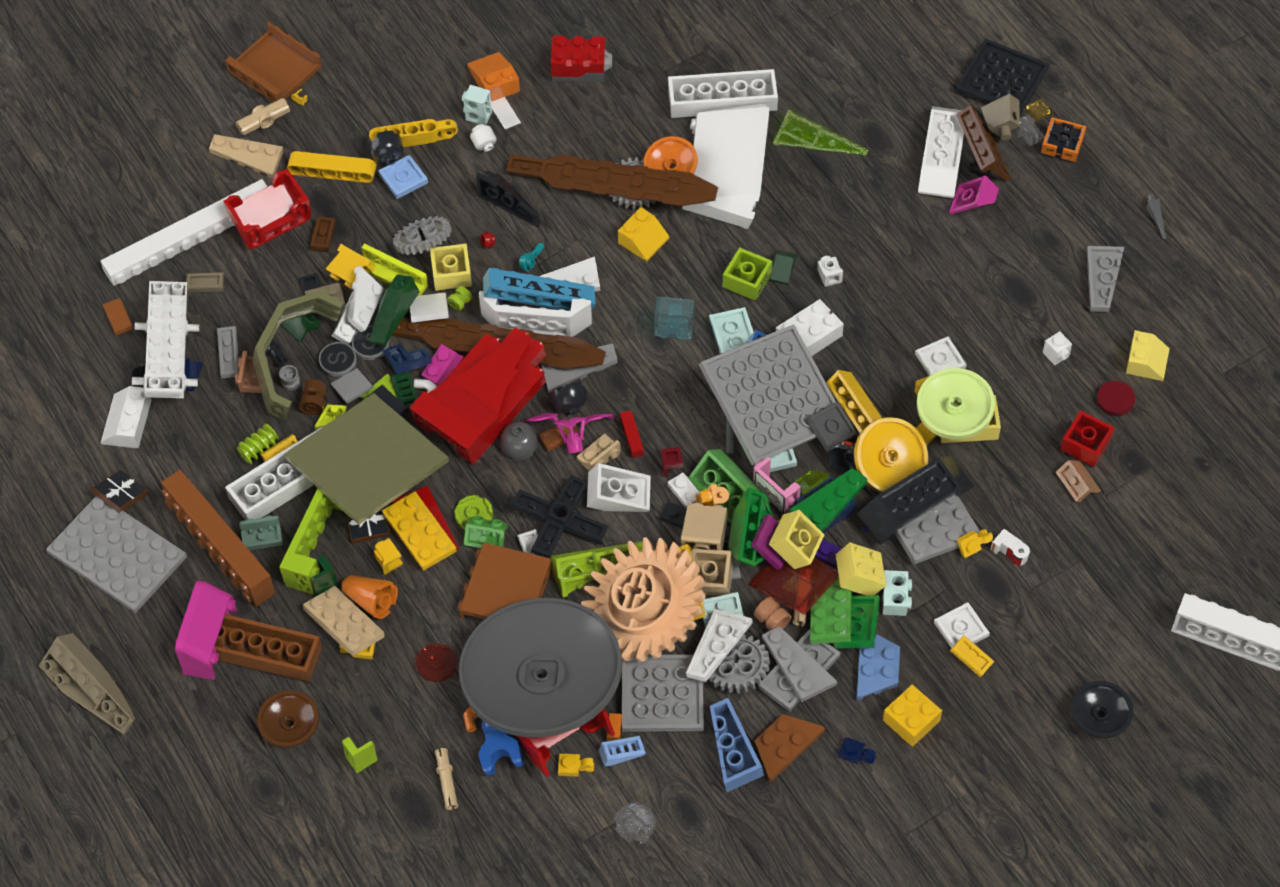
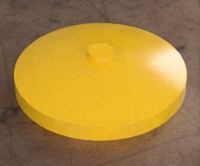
M882 418L870 423L859 434L854 448V461L857 471L868 478L867 485L871 489L882 493L928 464V451L922 435L910 423L898 418Z

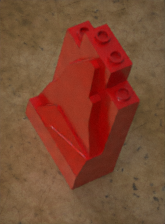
M516 327L502 342L497 337H491L486 333L441 385L429 393L424 391L409 407L415 423L429 434L435 431L453 444L461 457L474 465L502 433V430L511 423L546 383L545 372L537 366L546 356L544 344L537 339L533 340L525 330L520 331Z

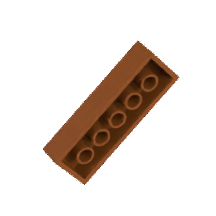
M225 614L215 648L216 652L219 653V661L310 682L322 649L320 636Z

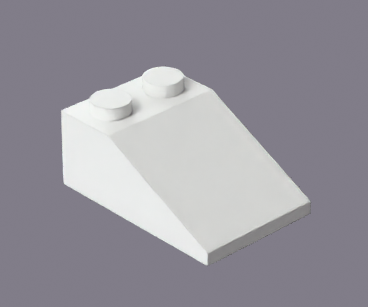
M598 463L588 472L587 507L602 511L648 512L650 510V476Z

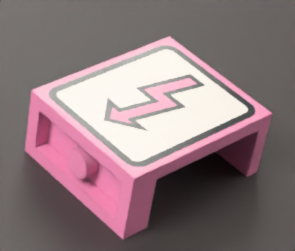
M767 457L754 466L753 483L771 500L770 504L784 515L789 513V510L795 506V500L800 497L801 486L794 482L787 489L782 490L770 479L771 459Z

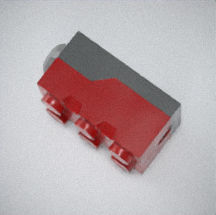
M553 36L551 54L552 81L605 82V71L612 67V54L606 50L605 37L593 36L592 39H584L583 36H575L574 39H567L565 36Z

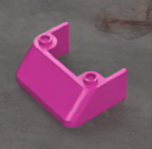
M197 580L176 640L175 651L184 675L215 680L216 676L213 665L217 664L219 653L216 652L215 648L225 614H236V601L229 593L200 580Z

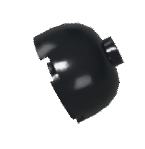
M394 131L377 133V137L372 141L369 140L366 145L371 159L380 165L394 164L401 158L404 150L400 135L395 134Z
M581 381L566 384L559 392L557 389H554L548 393L553 407L561 413L568 412L569 415L580 412L579 408L587 401L586 388Z

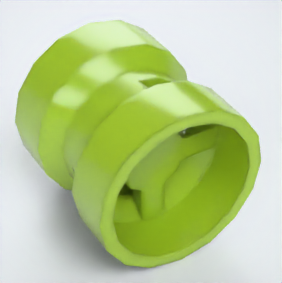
M459 286L455 290V294H451L447 298V302L455 311L460 312L464 308V304L469 303L473 296L467 288Z

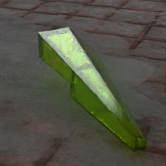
M790 109L773 142L775 145L836 151L866 156L869 150Z

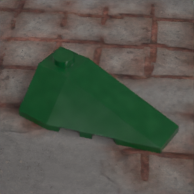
M396 275L381 296L369 338L370 344L384 346L387 344L420 293L412 276Z

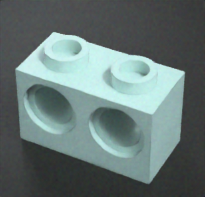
M470 85L462 96V101H464L463 112H465L466 120L486 125L492 114L490 90Z
M884 570L886 586L883 588V615L906 616L907 609H911L912 597H908V591L912 590V579H908V571ZM894 583H900L901 586H896ZM898 600V601H900L901 603L897 604V603H894L893 601Z

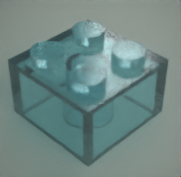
M657 297L654 314L655 336L662 338L672 337L681 340L692 339L694 300Z

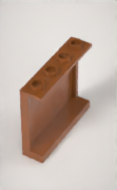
M268 22V31L237 59L229 56L225 62L229 73L270 101L275 102L281 98L286 100L322 66L320 55L317 52L311 51L304 43H299L290 34L284 33L278 26Z
M483 542L481 549H478L475 560L477 562L470 570V582L465 584L464 599H460L458 604L461 619L464 620L465 615L486 619L496 611L513 603L542 598L552 569L551 559Z

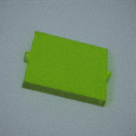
M812 469L794 482L801 486L800 494L805 495L830 476L822 470Z

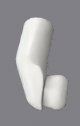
M414 380V388L428 390L427 393L438 387L430 380Z

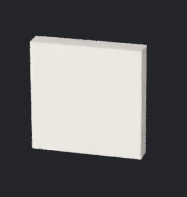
M446 293L417 296L410 306L411 321L421 322L449 318Z
M949 337L915 350V355L929 376L944 369H965L967 366Z
M968 602L934 619V624L951 648L963 635L975 644L990 634Z

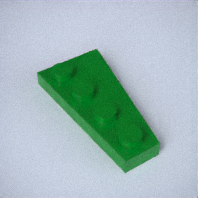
M852 468L791 508L789 513L800 510L823 532L868 483V478Z

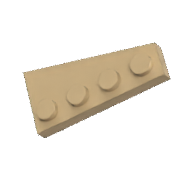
M214 134L209 151L226 160H234L243 167L246 165L253 168L255 172L265 173L273 179L283 154V146Z

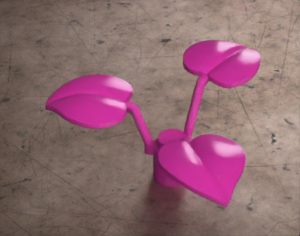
M544 413L527 419L525 423L529 424L531 421L545 419L554 420V424L557 425L564 443H567L568 453L583 451L582 440H584L585 424L604 417L614 420L612 414H593L587 417L558 420L556 417L558 416L557 413ZM581 422L580 435L578 432L573 431V427ZM561 426L569 428L570 433L567 434V437Z

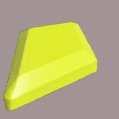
M327 404L315 424V429L326 426L344 414L347 407Z

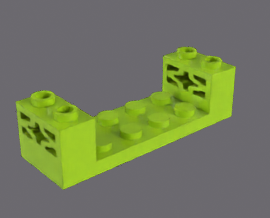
M317 489L279 567L286 587L315 595L311 578L320 573V568L318 567L317 560L310 558L309 554L311 550L315 549L317 538L324 531L325 521L327 517L331 516L333 508L343 511L319 489Z

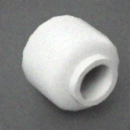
M484 124L474 127L470 135L475 148L479 151L484 150V152L492 150L497 140L491 127Z

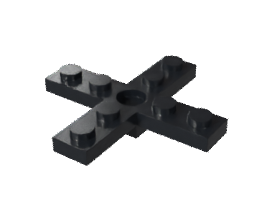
M570 475L554 503L519 489L511 504V508L545 522L531 548V553L550 558L564 530L599 545L601 544L608 530V525L574 512L588 485L587 481ZM560 512L565 514L566 516L557 517L554 514Z

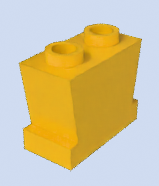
M340 244L337 249L339 251L338 255L327 266L326 270L331 273L329 275L331 278L338 282L340 279L345 281L344 285L352 289L353 282L356 281L355 267L361 266L368 273L369 270L373 272L376 265L369 259Z

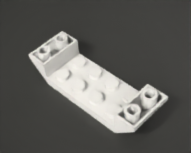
M932 106L918 193L954 198L964 137L963 129L956 114L962 110Z
M479 291L481 315L490 325H497L500 328L514 329L516 327L519 330H530L534 333L573 337L592 324L591 300L572 299L571 311L563 309L550 310L526 306L499 305V299L484 297V292Z

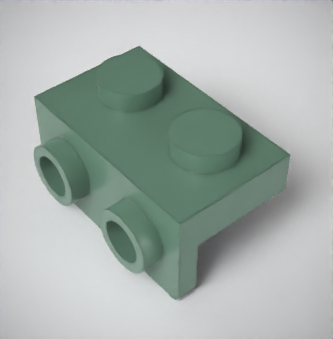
M278 516L246 519L239 522L242 543L249 551L283 545Z

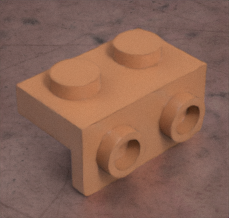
M243 351L242 357H239L238 360L240 371L236 373L235 383L238 384L240 392L262 393L252 362L253 357L248 356L247 351Z

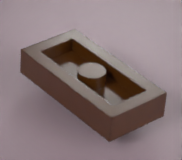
M317 216L310 244L311 250L329 252L336 225L335 218Z

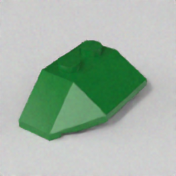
M749 487L733 512L728 548L737 561L754 567L765 558L751 544L764 515L770 514L772 517L773 515L766 501V494Z

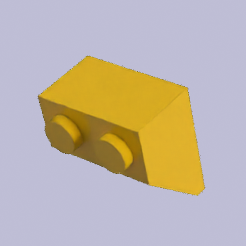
M641 207L618 230V243L646 262L669 239V235L657 218Z

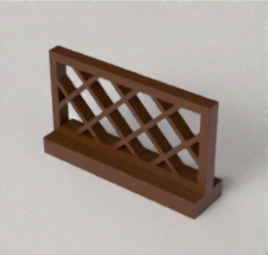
M972 105L968 106L956 114L980 170L985 173L990 169L1005 181H1009L1011 179L987 123L978 117Z

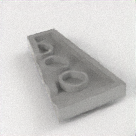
M1087 246L1090 311L1109 312L1124 247Z
M608 344L598 347L606 351L603 365L562 369L541 364V368L545 372L548 393L561 386L565 387L566 384L576 379L581 380L587 377V374L599 372L618 363L614 345Z
M780 626L762 635L764 643L801 702L837 685V681Z

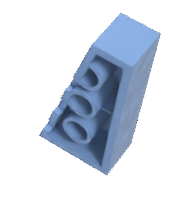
M729 698L711 705L710 710L726 792H729L764 776V773Z

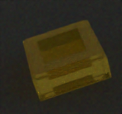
M1042 99L1026 107L1027 112L1036 122L1051 115V109Z

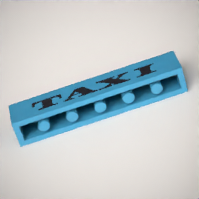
M489 268L483 277L484 297L571 311L572 299L591 300V309L596 305L594 286L583 283L579 284L566 280L562 281L549 277L517 273L515 271L499 270L498 268Z

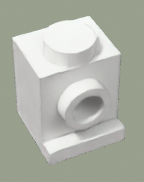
M822 257L818 261L817 270L824 286L841 283L843 270L840 268L836 257Z

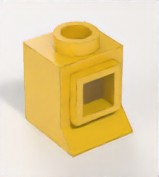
M389 538L375 545V558L383 568L384 575L403 565V562L400 560L401 554Z

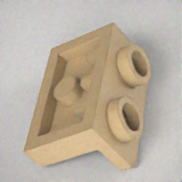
M603 434L577 456V461L588 471L598 463L606 465L608 461L615 459L620 454V442L618 440L614 442L606 434Z

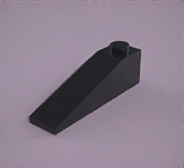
M483 171L476 174L479 197L536 227L540 226V216L537 211L500 174H495L491 171Z

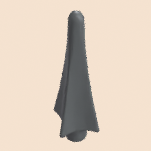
M1153 194L1148 195V204L1145 207L1157 225L1162 238L1165 240L1167 236L1162 219L1160 198L1155 200Z

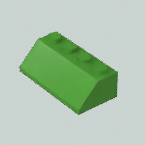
M721 449L708 450L688 477L699 492L704 491L713 484L728 490V500L718 505L727 508V520L731 524L733 512L747 488L750 487L762 492ZM767 497L766 501L769 504L771 500Z

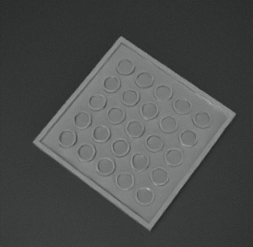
M794 324L702 361L699 364L752 466L761 460H765L767 457L772 458L818 438L806 419L836 403Z

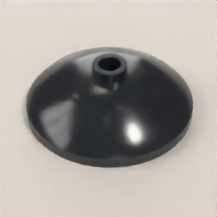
M1094 681L1085 684L1076 692L1072 701L1071 711L1076 724L1085 733L1097 738H1112L1120 735L1129 727L1133 718V704L1130 697L1121 687L1110 682ZM1097 714H1102L1104 717H1098Z

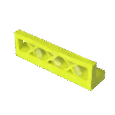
M365 243L361 247L363 257L376 265L373 272L370 270L368 272L371 277L389 285L396 275L412 276L420 291L418 296H421L428 287L426 273Z

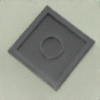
M838 402L806 419L826 452L836 443L847 441L858 434Z

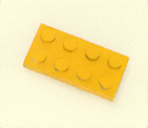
M416 492L382 510L384 517L423 571L457 552L455 545Z

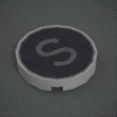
M367 326L363 332L357 330L352 338V347L355 354L363 360H375L379 356L382 357L384 356L383 350L389 348V341L385 346L369 343L372 326Z
M331 343L320 352V367L332 377L346 375L356 366L357 358L355 351L346 343Z

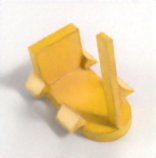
M300 89L291 95V99L304 106V103L307 102V95L300 98L298 96V93L302 91Z

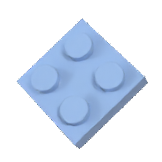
M410 155L379 170L380 177L397 199L428 184L427 177Z

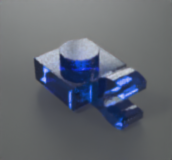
M845 737L838 757L858 764L859 760L873 764L876 759V751L864 749L865 743Z

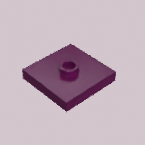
M770 514L764 515L751 546L777 570L782 568L785 559L769 543L779 523Z

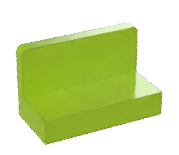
M349 737L342 741L346 759L356 773L377 761L372 741L358 749Z

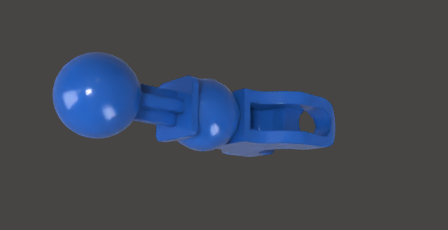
M482 721V730L486 740L480 748L479 758L486 776L496 773L495 763L503 756L510 757L516 768L524 766L523 752L518 742L507 733L493 728Z

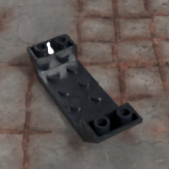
M952 456L939 457L877 495L857 515L879 545L896 536L897 531L953 495L956 494L959 497L973 488L974 485Z

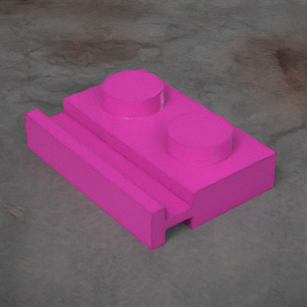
M441 344L431 359L432 363L427 365L421 376L439 386L464 359V356Z

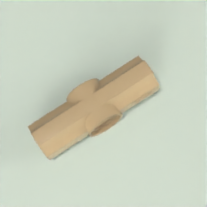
M284 98L267 106L259 105L253 109L252 114L236 121V126L242 135H246L260 127L265 129L270 127L275 119L290 112V108Z

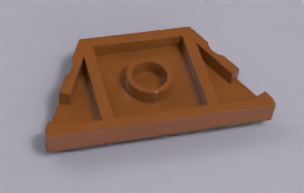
M782 714L756 738L754 745L760 755L768 781L771 783L825 732V727Z

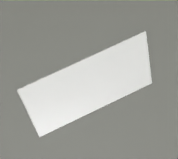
M505 97L491 102L492 109L504 129L521 123Z

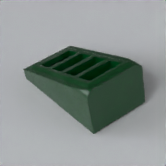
M408 371L391 376L397 399L404 404L413 400L415 402L418 399ZM413 403L405 405L407 407L406 413L411 412L409 407Z

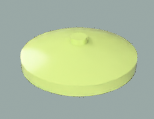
M949 368L934 373L922 384L917 397V411L923 424L934 434L947 439L959 440L977 435L988 426L994 414L995 398L991 387L981 376L966 369Z

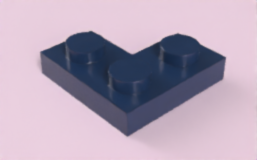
M401 344L383 350L384 357L397 375L432 363L431 356L425 348L406 353Z

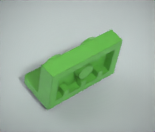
M481 516L470 517L466 523L464 545L481 548L484 542L504 547L505 531L508 523H504L499 519L487 520Z

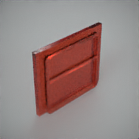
M813 558L810 565L794 569L786 560L782 568L777 570L768 562L752 579L749 585L805 615L836 581L839 574L838 570Z

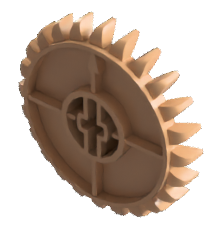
M646 537L643 538L642 552L632 541H628L630 554L628 557L619 549H613L618 563L614 565L602 558L601 563L608 573L603 575L595 571L591 572V575L600 586L584 587L595 600L581 601V604L597 613L610 626L618 640L621 658L624 661H630L635 656L639 662H643L648 658V654L657 659L661 657L662 650L664 649L672 652L675 650L674 643L678 640L684 642L687 639L686 631L688 629H695L697 624L693 621L694 617L702 615L703 612L698 603L705 600V593L698 589L703 587L704 578L698 575L700 571L698 564L695 561L691 563V555L686 550L681 554L679 546L674 542L668 551L667 544L662 538H658L656 551Z

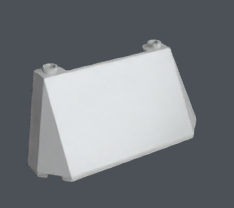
M760 103L699 112L696 118L691 120L690 129L692 134H694L693 146L698 156V165L694 175L717 186L718 193L716 201L683 206L682 209L745 229L749 228L755 215L753 209L756 206V201H759L770 109L767 104Z

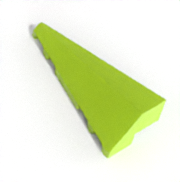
M643 541L635 542L634 544L642 552ZM628 544L552 555V574L561 597H567L572 591L581 589L586 583L595 580L591 575L592 571L603 575L607 574L608 572L601 563V559L604 558L616 565L618 561L613 549L617 548L626 557L630 556Z

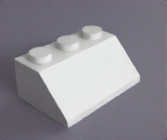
M129 386L114 394L101 444L139 448L152 401L151 397H145L144 388Z

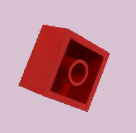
M1080 410L1063 437L1060 451L1095 467L1112 440L1115 427Z

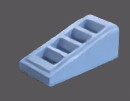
M640 736L601 742L599 747V754L604 767L646 754ZM631 744H634L636 751H633Z

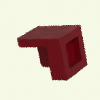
M680 447L661 449V464L664 477L668 476V469L683 467Z

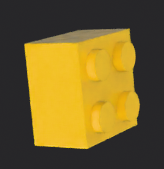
M911 685L884 710L883 721L913 747L940 722L942 710L914 685Z

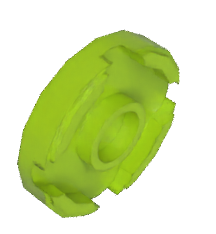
M477 495L466 496L461 499L454 511L456 523L464 530L470 517L481 516L487 520L493 519L492 505L486 498L483 499Z

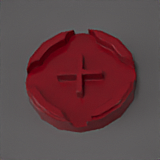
M1120 381L1104 383L1097 393L1098 406L1109 415L1122 416L1128 414L1135 403V393L1132 388Z

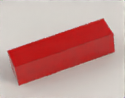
M632 410L621 412L620 420L632 458L644 456V449Z

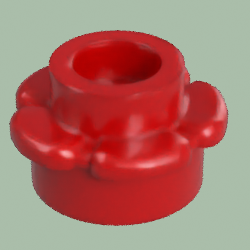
M489 231L480 236L482 247L490 249L495 244V237Z

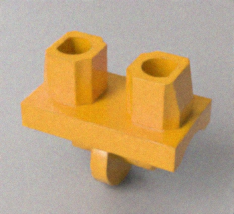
M713 484L695 495L696 502L707 506L723 504L728 500L729 492L726 488L717 487L716 484Z

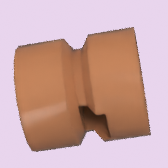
M772 597L763 600L754 611V616L761 623H766L765 627L770 631L779 626L784 629L791 620V615L784 608H780V605Z

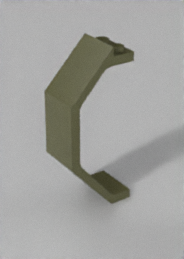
M330 288L279 303L255 347L252 362L267 413L283 421L286 420L292 401L279 396L275 392L265 352L279 326L285 321L309 313H317L337 323L344 302L337 296L328 295Z

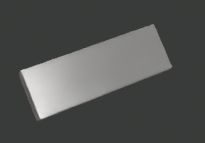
M236 326L217 328L221 379L236 377V373L240 371L238 368L239 354Z

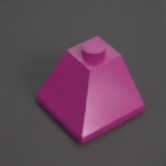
M986 176L959 184L949 213L952 215L995 203L999 188Z

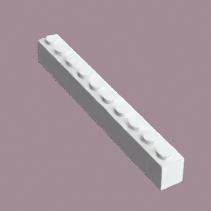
M261 179L231 195H238L241 199H244L266 188L267 185ZM229 196L100 260L103 271L112 285L115 286L123 283L127 279L141 274L162 261L170 259L200 242L206 241L208 238L223 232L231 226H235L223 202Z

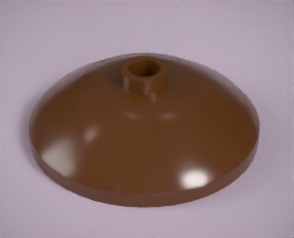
M294 690L281 691L270 696L260 707L257 717L258 728L263 738L272 745L283 748L295 747L306 742L316 731L319 722L318 709L314 701L306 694ZM288 723H293L291 727H287Z

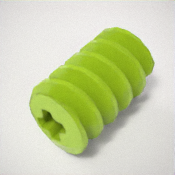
M264 424L263 429L259 428L257 430V434L252 433L251 438H245V443L240 442L237 450L241 457L251 465V457L258 460L257 453H263V448L268 450L270 448L269 444L276 445L275 440L279 441V437L271 426Z

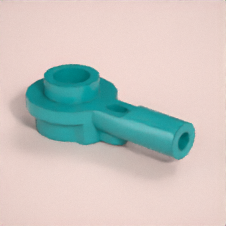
M538 243L532 252L523 254L519 260V267L526 272L530 271L535 265V258L544 249V244Z

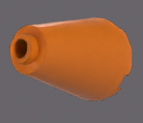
M349 575L341 584L342 592L377 619H383L389 615L391 611L388 609L391 604L395 605L398 596L397 586L389 580Z

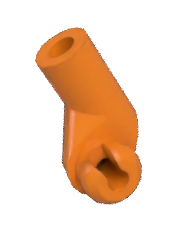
M469 706L464 712L463 717L467 732H473L476 730L475 719L478 716Z

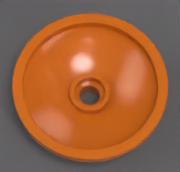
M670 136L657 140L648 148L644 156V166H648L651 169L676 170L694 174L698 165V156L694 146L681 137Z

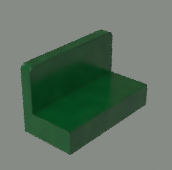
M309 313L285 321L282 325L297 340L302 341L308 330L319 329L321 322Z
M325 555L317 558L320 573L311 578L316 596L333 586L338 588L334 568Z

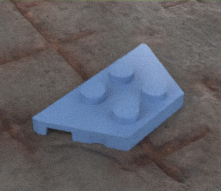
M876 634L875 648H859L857 700H862L864 696L873 693L875 695L885 689H892L898 686L900 646Z

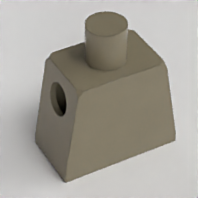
M1008 94L981 107L989 130L1001 136L1002 140H1009L1012 137L1011 130L1020 125L1019 100Z

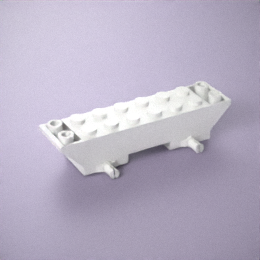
M149 281L148 319L146 323L135 322V330H146L147 333L144 377H132V385H144L145 397L184 398L186 386L198 387V379H186L185 376L186 335L188 332H199V324H188L186 320L187 282Z

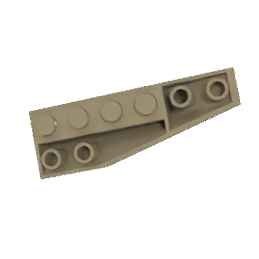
M73 633L56 637L39 667L65 695L122 734H125L134 722L135 717L114 680Z

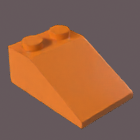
M500 52L467 63L477 85L480 88L490 90L491 102L520 92L519 77L513 66Z

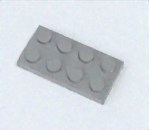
M810 630L797 642L826 671L840 657V652L828 643L811 644ZM778 664L761 681L762 683L758 685L761 691L789 712L800 701Z

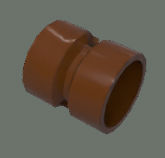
M306 380L303 382L302 396L299 404V409L303 413L318 415L323 412L327 391L326 384L319 380Z

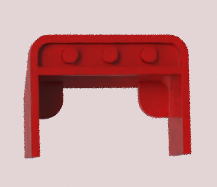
M603 709L584 725L566 733L548 737L517 736L532 763L548 777L550 774L545 763L551 757L549 747L580 728L587 733H594L603 728L612 737L615 735L607 711Z

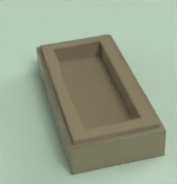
M224 272L187 274V293L224 291Z

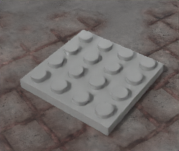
M955 494L900 528L896 536L912 563L917 564L959 548L956 539L971 531L979 533L980 530L960 498Z
M648 655V658L643 662H639L635 656L630 661L622 659V732L704 731L703 681L688 678L686 675L694 655H661L657 659L652 655Z

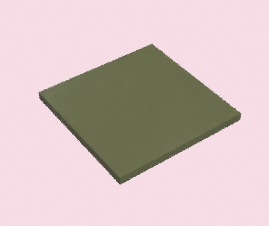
M374 393L284 454V458L358 525L449 462L447 455Z

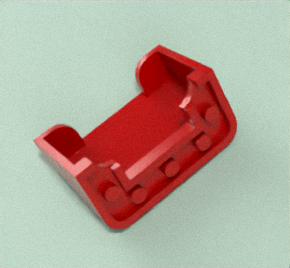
M288 168L278 171L274 175L272 185L244 199H241L238 195H231L223 200L227 212L248 249H254L304 224L311 217L309 199Z

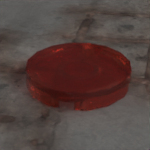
M440 643L430 644L418 653L416 658L417 670L420 676L427 681L442 682L454 673L456 656L447 645Z

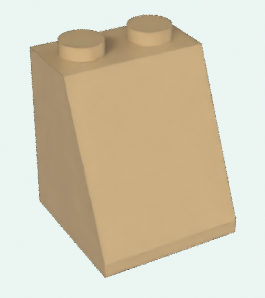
M701 503L688 504L681 536L682 546L688 544L691 547V552L692 549L723 550L728 516L727 508L721 505L704 506Z

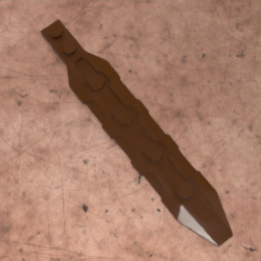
M510 155L506 169L507 174L540 178L557 189H575L599 195L610 194L634 200L659 201L663 204L676 206L716 201L718 193L717 186L690 172L665 171L640 165L629 166L605 160L593 161L569 155H558L548 159Z
M403 318L392 336L421 340L437 350L442 344L453 351L469 353L486 333L491 337H497L502 342L513 329L500 328L497 325L467 323L450 318L412 322L411 319ZM525 330L530 335V338L541 341L545 346L546 356L539 364L562 369H576L599 366L604 363L606 351L577 337L553 336Z

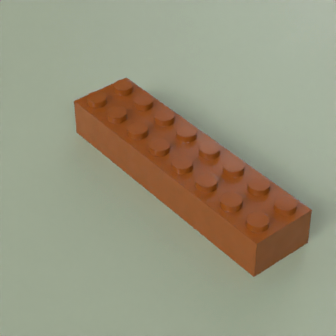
M181 469L161 482L163 487L161 492L166 498L165 503L170 510L174 509L176 511V517L181 523H186V528L192 536H197L199 545L203 549L207 548L213 562L216 563L218 561L225 576L229 575L232 578L231 582L237 590L240 588L243 591L242 595L248 603L252 602L257 607L272 597L275 591L270 574Z

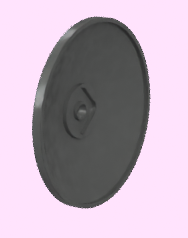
M558 598L523 600L496 611L481 622L472 632L463 648L459 662V677L462 691L467 703L475 714L485 723L502 732L533 738L566 733L593 719L613 697L622 671L619 643L613 630L605 620L581 604ZM540 673L547 674L545 678L537 677V675Z

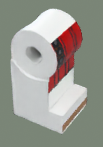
M1005 529L995 538L990 549L995 554L1001 551L1016 565H1024L1030 553V549L1026 544Z

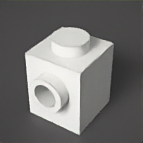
M1059 331L1045 340L1043 354L1056 365L1069 357L1072 343Z

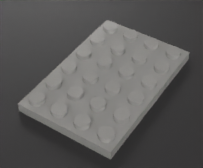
M98 496L82 510L46 549L49 555L134 613L146 603L187 558L184 551L126 512H117Z

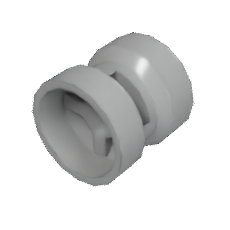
M286 365L279 371L281 385L287 391L296 390L300 385L296 367Z

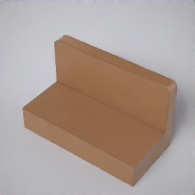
M1068 460L1056 471V474L1076 502H1081L1091 492L1099 493L1101 491L1080 461Z

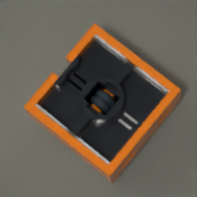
M1052 117L1042 144L1041 153L1054 157L1060 155L1062 156L1061 159L1076 162L1085 136L1086 126Z

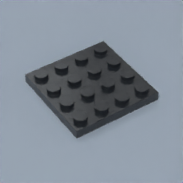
M985 38L957 84L955 92L985 104L1011 94L1019 100L1021 117L1048 71L1050 64Z

